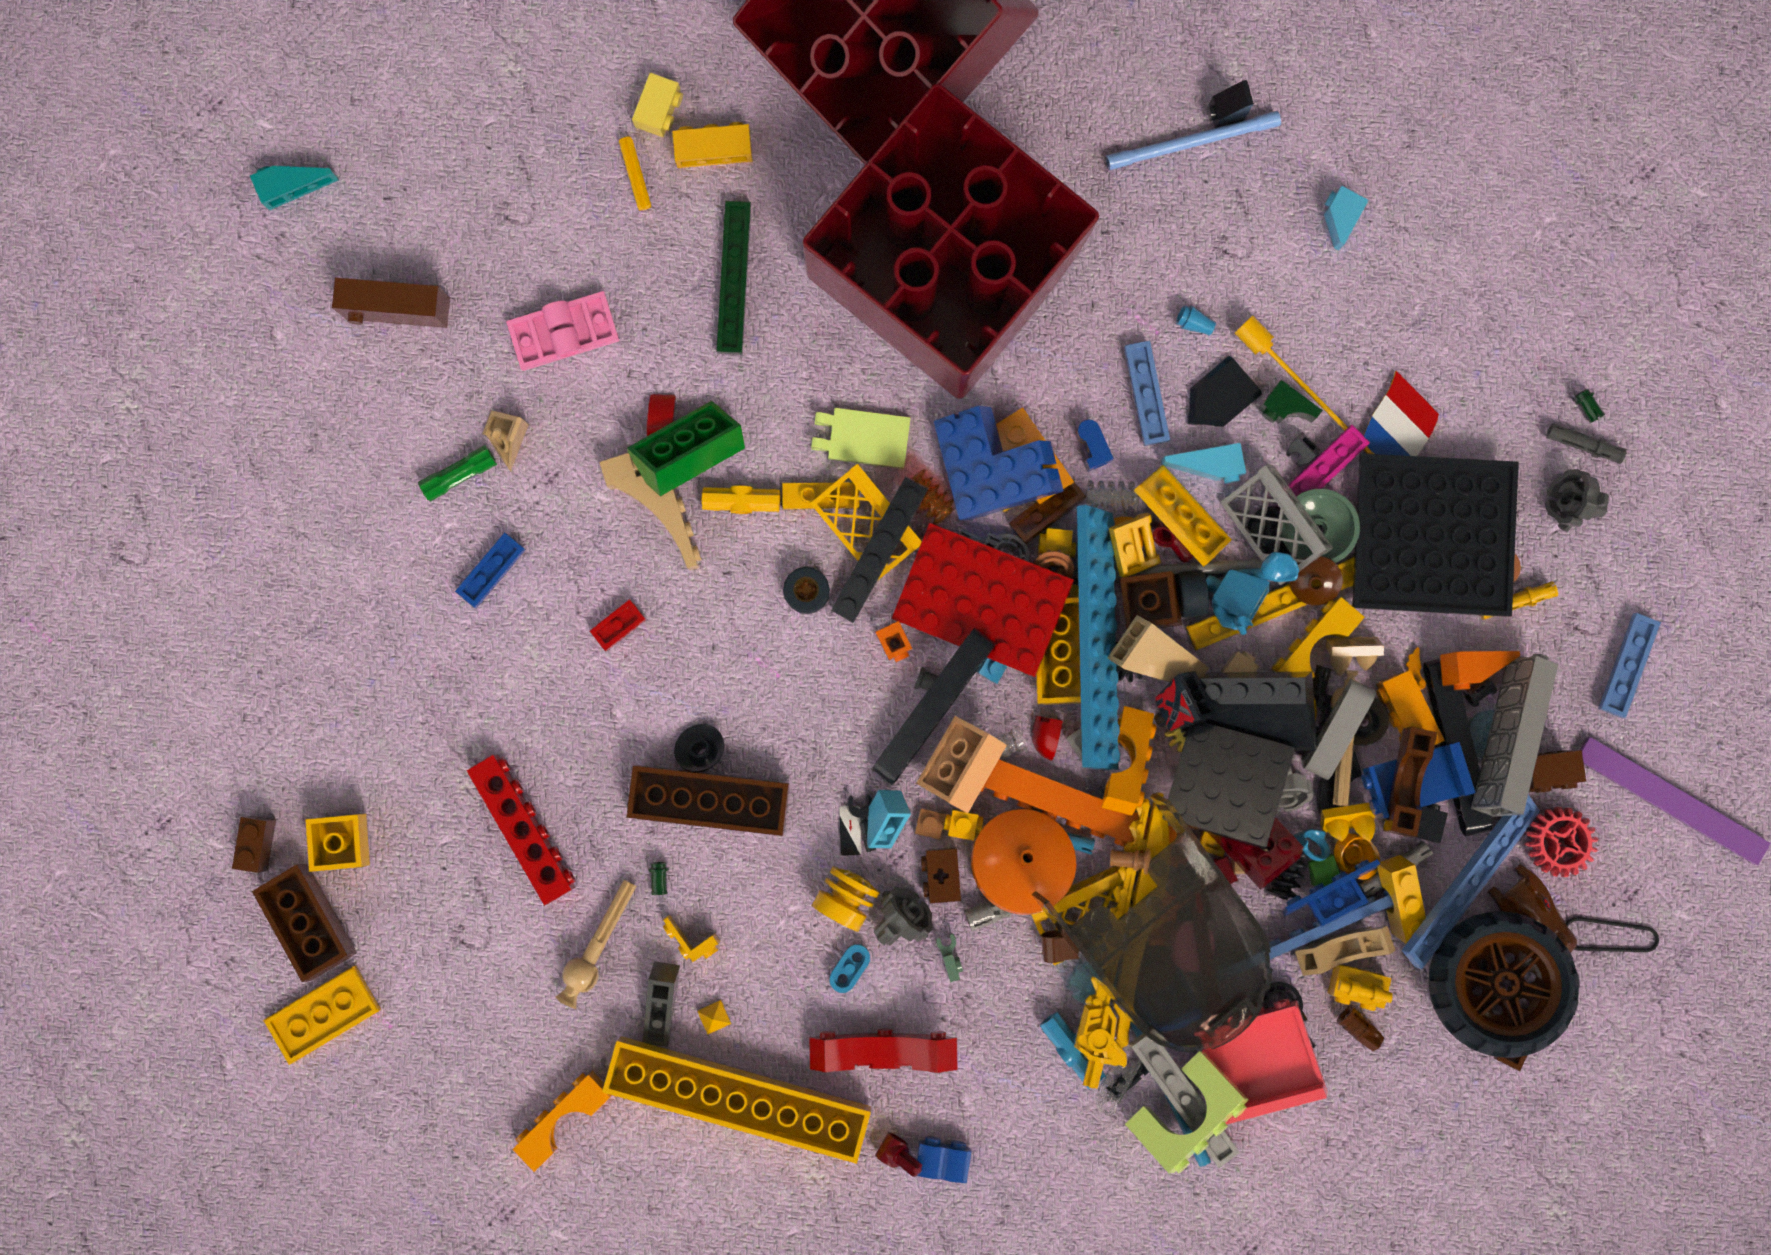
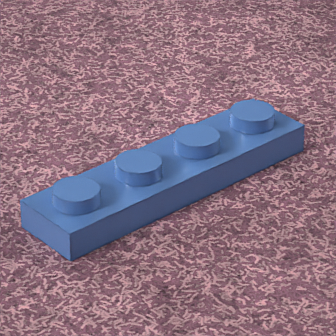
M1150 341L1125 345L1124 351L1143 445L1149 446L1169 442L1170 436Z
M1639 613L1632 614L1600 701L1599 710L1619 718H1626L1661 622Z

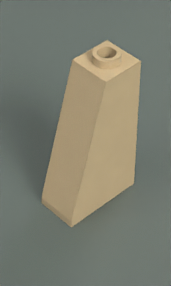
M1138 615L1107 657V659L1125 670L1170 682L1178 674L1192 671L1196 672L1200 680L1209 669V667L1159 628Z

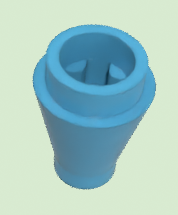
M1184 305L1176 319V324L1180 325V329L1203 333L1208 336L1212 334L1216 326L1215 321L1208 318L1192 305L1190 307Z

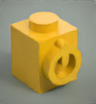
M1047 528L1045 534L1040 533L1038 555L1039 553H1046L1048 549L1051 551H1058L1060 549L1062 553L1069 554L1070 558H1075L1076 543L1072 542L1073 531ZM1053 561L1050 562V567H1057Z
M952 809L951 815L946 814L944 829L948 830V836L974 841L982 830L983 817L975 813H966Z

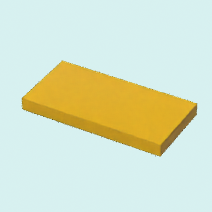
M1161 465L1134 489L1136 494L1203 567L1232 540L1164 465Z
M355 965L263 1021L288 1065L379 1012L381 1008Z

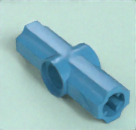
M1055 1012L1047 1017L1040 1024V1027L1056 1046L1055 1050L1069 1068L1072 1067L1083 1082L1088 1059L1074 1047L1077 1034H1074L1059 1013ZM1103 1070L1101 1073L1100 1081L1106 1076Z

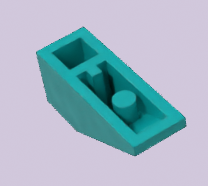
M265 166L259 168L255 174L250 175L261 203L268 210L277 208L339 181L338 176L330 168Z

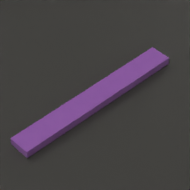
M1587 737L1580 748L1585 766L1753 865H1759L1771 844L1770 842L1591 737Z

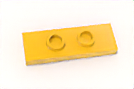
M843 482L840 486V496L855 497V484L853 482ZM782 483L783 510L814 509L810 503L834 483ZM837 488L830 495H837ZM825 497L818 505L821 509H835L836 498ZM839 498L838 509H854V500ZM857 500V509H860L859 500Z

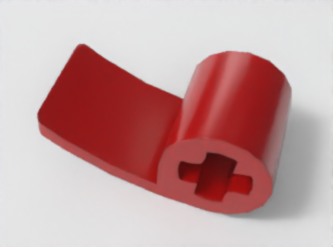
M650 395L647 436L674 422L675 395Z

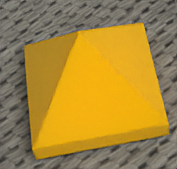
M721 1000L697 1010L707 1034L732 1024Z

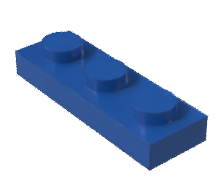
M504 532L455 592L477 609L526 549Z

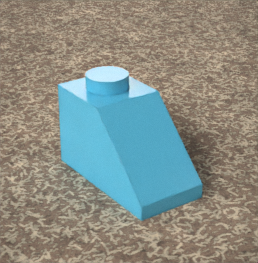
M1341 186L1337 192L1332 191L1324 204L1328 206L1324 217L1334 249L1338 251L1346 243L1369 201L1344 186Z
M878 790L868 812V848H892L911 815L902 791Z

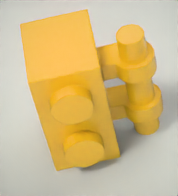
M1341 964L1333 968L1327 993L1335 996L1334 1001L1350 1005L1351 1001L1360 1003V1008L1375 1011L1376 1007L1385 1009L1386 1002L1391 1003L1393 993L1389 992L1392 978Z

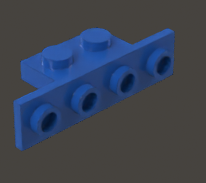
M1367 859L1354 867L1356 871L1348 875L1344 871L1332 878L1333 883L1325 887L1321 883L1309 890L1310 895L1304 898L1298 895L1286 902L1287 907H1285L1282 913L1284 916H1287L1308 905L1320 927L1326 926L1368 903L1356 879L1375 870L1380 865V862L1377 859L1370 863Z

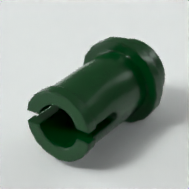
M1585 389L1574 396L1577 400L1575 403L1581 406L1589 422L1592 423L1598 420V417H1603L1605 413L1593 397L1595 393Z
M652 862L651 868H648V871L651 872V895L668 894L666 871H669V867H666V862Z

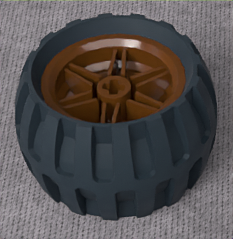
M1495 911L1465 919L1454 926L1445 936L1442 944L1433 954L1428 974L1429 993L1432 1005L1440 1021L1461 1043L1486 1055L1513 1058L1541 1051L1566 1031L1578 1007L1580 981L1570 951L1551 929L1533 918L1522 914ZM1512 953L1515 957L1514 961L1507 963L1504 957L1505 954ZM1482 959L1488 962V967L1485 970H1481L1478 967V962ZM1527 972H1532L1535 975V980L1531 983L1525 980L1524 976ZM1502 977L1505 980L1511 981V986H1507L1508 991L1499 986V982L1503 981ZM1475 985L1480 986L1482 989V993L1479 996L1474 995L1472 992V988ZM1522 998L1529 1001V1007L1526 1009L1520 1007L1519 1000ZM1494 1005L1502 1007L1501 1015L1498 1016L1493 1013L1492 1008Z

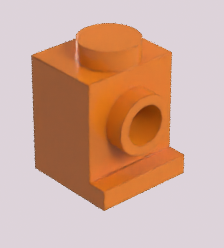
M899 621L875 632L889 661L894 659L897 663L910 656L908 651L912 650V647ZM892 639L899 640L900 646L894 649L890 646Z

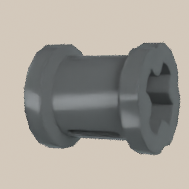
M921 667L914 689L922 688L928 691L938 675L927 672L924 667Z

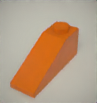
M1463 651L1441 654L1443 686H1454V690L1470 689V684L1483 682L1520 657V651Z

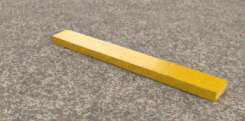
M1355 557L1337 564L1343 577L1341 590L1353 586ZM1316 579L1311 584L1314 587H1318L1321 585V581ZM1290 584L1278 588L1267 594L1252 619L1253 626L1249 625L1247 629L1307 604L1300 601L1293 594ZM1215 615L1185 627L1195 651L1240 633L1238 630L1222 627Z

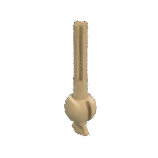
M1345 670L1347 679L1344 680V688L1350 679L1355 680L1358 671ZM1337 688L1332 694V710L1344 688ZM1354 737L1335 769L1333 804L1349 805Z
M623 880L582 957L573 958L565 965L562 976L567 986L564 991L555 997L560 1003L576 1009L578 994L590 991L597 984L599 971L595 964L635 891L636 885Z

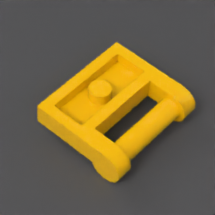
M1150 513L1139 514L1133 519L1109 528L1117 568L1121 577L1131 576L1161 563L1160 555L1156 553L1150 523L1152 519ZM1139 527H1140V529H1141V534H1142L1143 543H1144V547H1145V552H1146V556H1145V557L1143 556V551H1142L1141 542H1140V538H1139V533H1138V529H1137V528H1139Z

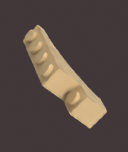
M629 453L599 462L607 487L610 490L616 488L626 493L652 511L672 535L681 551L687 569L691 571L700 568L698 561L702 560L698 546L692 545L690 537L694 536L690 521L685 522L682 513L686 512L685 504L682 497L677 498L675 489L660 497L646 484L642 476H638L640 472Z

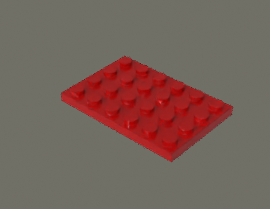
M929 523L891 619L959 647L970 632L977 628L996 643L987 658L1036 677L1074 580Z

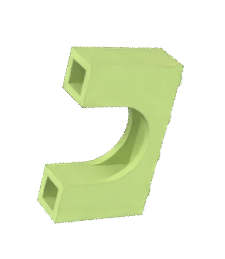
M1199 1051L1181 1068L1200 1089L1206 1100V1117L1197 1130L1190 1134L1179 1135L1171 1131L1151 1108L1143 1106L1125 1123L1129 1130L1168 1173L1176 1171L1178 1174L1181 1173L1190 1164L1188 1159L1194 1153L1199 1155L1208 1147L1209 1144L1206 1141L1213 1134L1216 1137L1228 1127L1226 1122L1232 1116L1237 1118L1247 1108L1244 1104L1249 1099L1202 1051Z

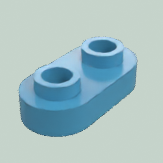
M853 944L849 946L831 972L830 985L835 991L839 993L849 992L868 966L870 953L864 945ZM855 952L862 954L860 961L853 960L852 955ZM845 974L848 977L847 982L840 983L838 976Z

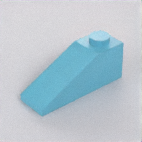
M1241 443L1164 456L1161 460V464L1166 467L1214 481L1224 480L1225 484L1240 481L1239 477L1246 474Z

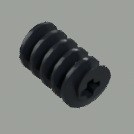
M1302 852L1300 858L1269 883L1273 887L1265 888L1263 891L1287 901L1288 898L1298 896L1292 891V888L1301 887L1295 879L1304 878L1299 869L1307 868L1308 865L1302 859L1310 858Z

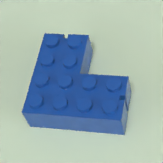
M979 405L958 412L959 414H952L934 421L959 520L977 519L1064 491L1058 469H1043L1042 466L1056 464L1051 441L1038 440L1003 452L991 407Z

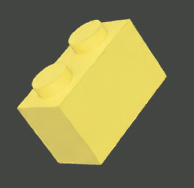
M649 73L632 117L635 128L664 138L666 130L670 131L673 125L674 116L672 114L675 107L679 108L683 98L678 82Z

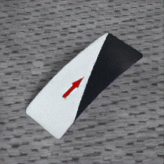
M841 806L839 808L841 855H861L860 818L852 816L848 812L847 806Z

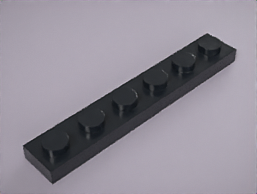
M905 476L831 611L852 623L855 622L929 488Z

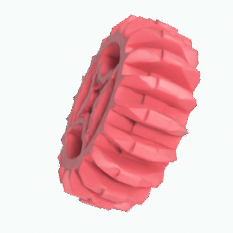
M1555 807L1554 812L1551 809H1545V816L1538 814L1536 819L1539 823L1532 822L1530 824V827L1534 829L1533 832L1527 831L1525 833L1526 836L1531 837V841L1525 842V846L1532 847L1533 849L1528 852L1529 857H1536L1533 864L1535 866L1542 865V872L1547 873L1550 871L1551 876L1556 877L1559 873L1562 877H1568L1569 873L1577 875L1579 874L1578 868L1586 870L1587 865L1585 861H1594V858L1590 856V852L1598 851L1596 847H1592V842H1597L1599 839L1591 837V834L1596 829L1594 827H1587L1591 820L1588 818L1581 819L1582 813L1580 811L1573 813V809L1568 807L1564 810L1562 807ZM1564 820L1567 822L1557 832L1549 830V827L1558 821ZM1576 833L1578 834L1579 845L1575 842ZM1555 837L1564 838L1562 840L1565 841L1564 844L1568 847L1559 846L1561 843H1558L1559 839ZM1544 838H1545V839L1547 840V842H1548V849H1547V851L1545 850V847H1544ZM1566 852L1574 854V856L1566 862H1556L1558 858H1562V856Z

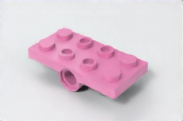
M604 291L569 302H552L543 306L540 311L506 321L522 371L620 341Z

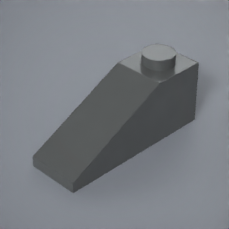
M654 961L648 979L642 1041L644 1043L664 1047L669 1045L680 965Z

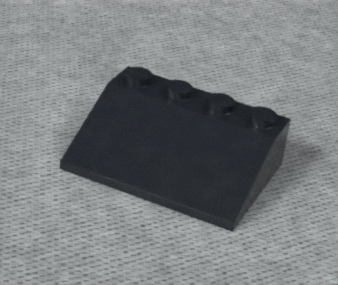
M1312 671L1208 673L1200 678V682L1217 714L1215 717L1206 720V723L1295 747V750H1317Z

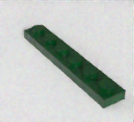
M725 201L716 350L718 354L743 355L751 202Z

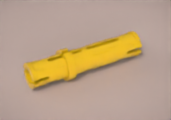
M1553 581L1537 587L1531 588L1529 586L1523 588V591L1513 594L1512 611L1525 606L1533 607L1538 602L1558 597L1556 585H1554ZM1481 616V619L1486 620L1493 616Z

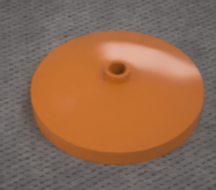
M1016 809L999 814L983 827L973 845L971 867L978 888L992 904L1009 913L1031 915L1048 910L1067 894L1076 873V855L1068 834L1055 820L1034 810ZM1023 855L1027 856L1030 863H1026L1023 860Z

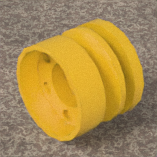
M833 866L830 873L839 878L838 882L827 877L825 882L833 891L829 893L819 890L811 906L837 923L859 932L867 917L864 912L858 909L860 904L872 908L874 903L867 899L865 895L877 898L880 891L874 888L862 876L848 869Z

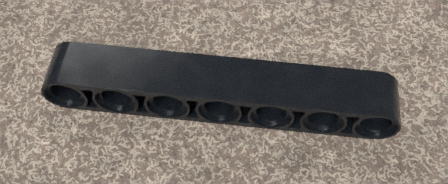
M977 628L970 632L872 767L875 773L891 785L897 781L996 645L993 640Z
M1440 659L1424 662L1423 671L1434 719L1445 740L1440 742V745L1442 747L1460 742L1474 790H1476L1480 769L1461 690H1454V686H1443ZM1474 794L1453 798L1460 830L1465 837L1492 831L1491 816L1471 809Z

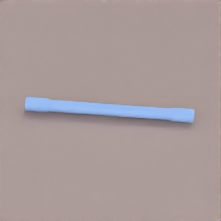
M1274 111L1230 125L1134 150L1106 155L1107 167L1109 170H1113L1135 162L1238 135L1281 126L1280 114L1278 111Z

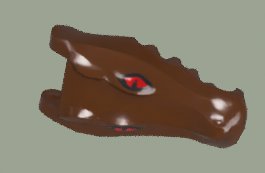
M1521 863L1515 868V871L1523 879L1503 895L1494 886L1487 891L1500 911L1522 914L1542 923L1558 936L1570 953L1577 946L1576 937L1566 926L1546 886Z

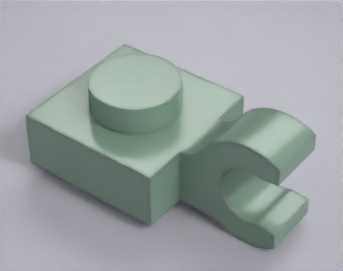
M953 933L950 934L951 943L947 946L941 943L940 937L936 938L950 983L960 980L959 973L963 972L959 956L954 958L952 953L956 946V938Z

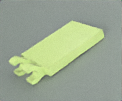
M834 408V415L816 412L815 425L832 427L831 440L813 437L811 450L829 452L828 460L904 469L911 417Z

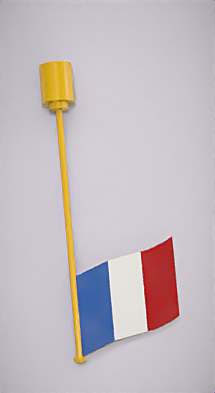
M1253 315L1234 333L1255 355L1258 352L1262 355L1268 352L1344 431L1348 428L1271 349L1274 345L1271 341L1274 336ZM1397 371L1394 373L1387 393L1371 415L1363 436L1370 442L1363 449L1367 454L1418 456L1433 433L1439 413Z

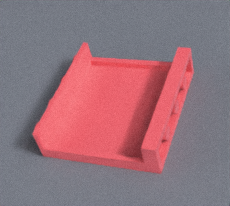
M1283 999L1275 1002L1274 1007L1264 1009V1006H1258L1248 1010L1249 1014L1239 1016L1238 1013H1233L1225 1016L1224 1021L1216 1023L1214 1021H1204L1198 1024L1199 1027L1196 1028L1194 1037H1198L1202 1052H1205L1249 1099L1244 1104L1247 1107L1245 1111L1237 1118L1232 1116L1226 1124L1327 1098L1328 1090L1297 1000L1290 1002L1289 999Z

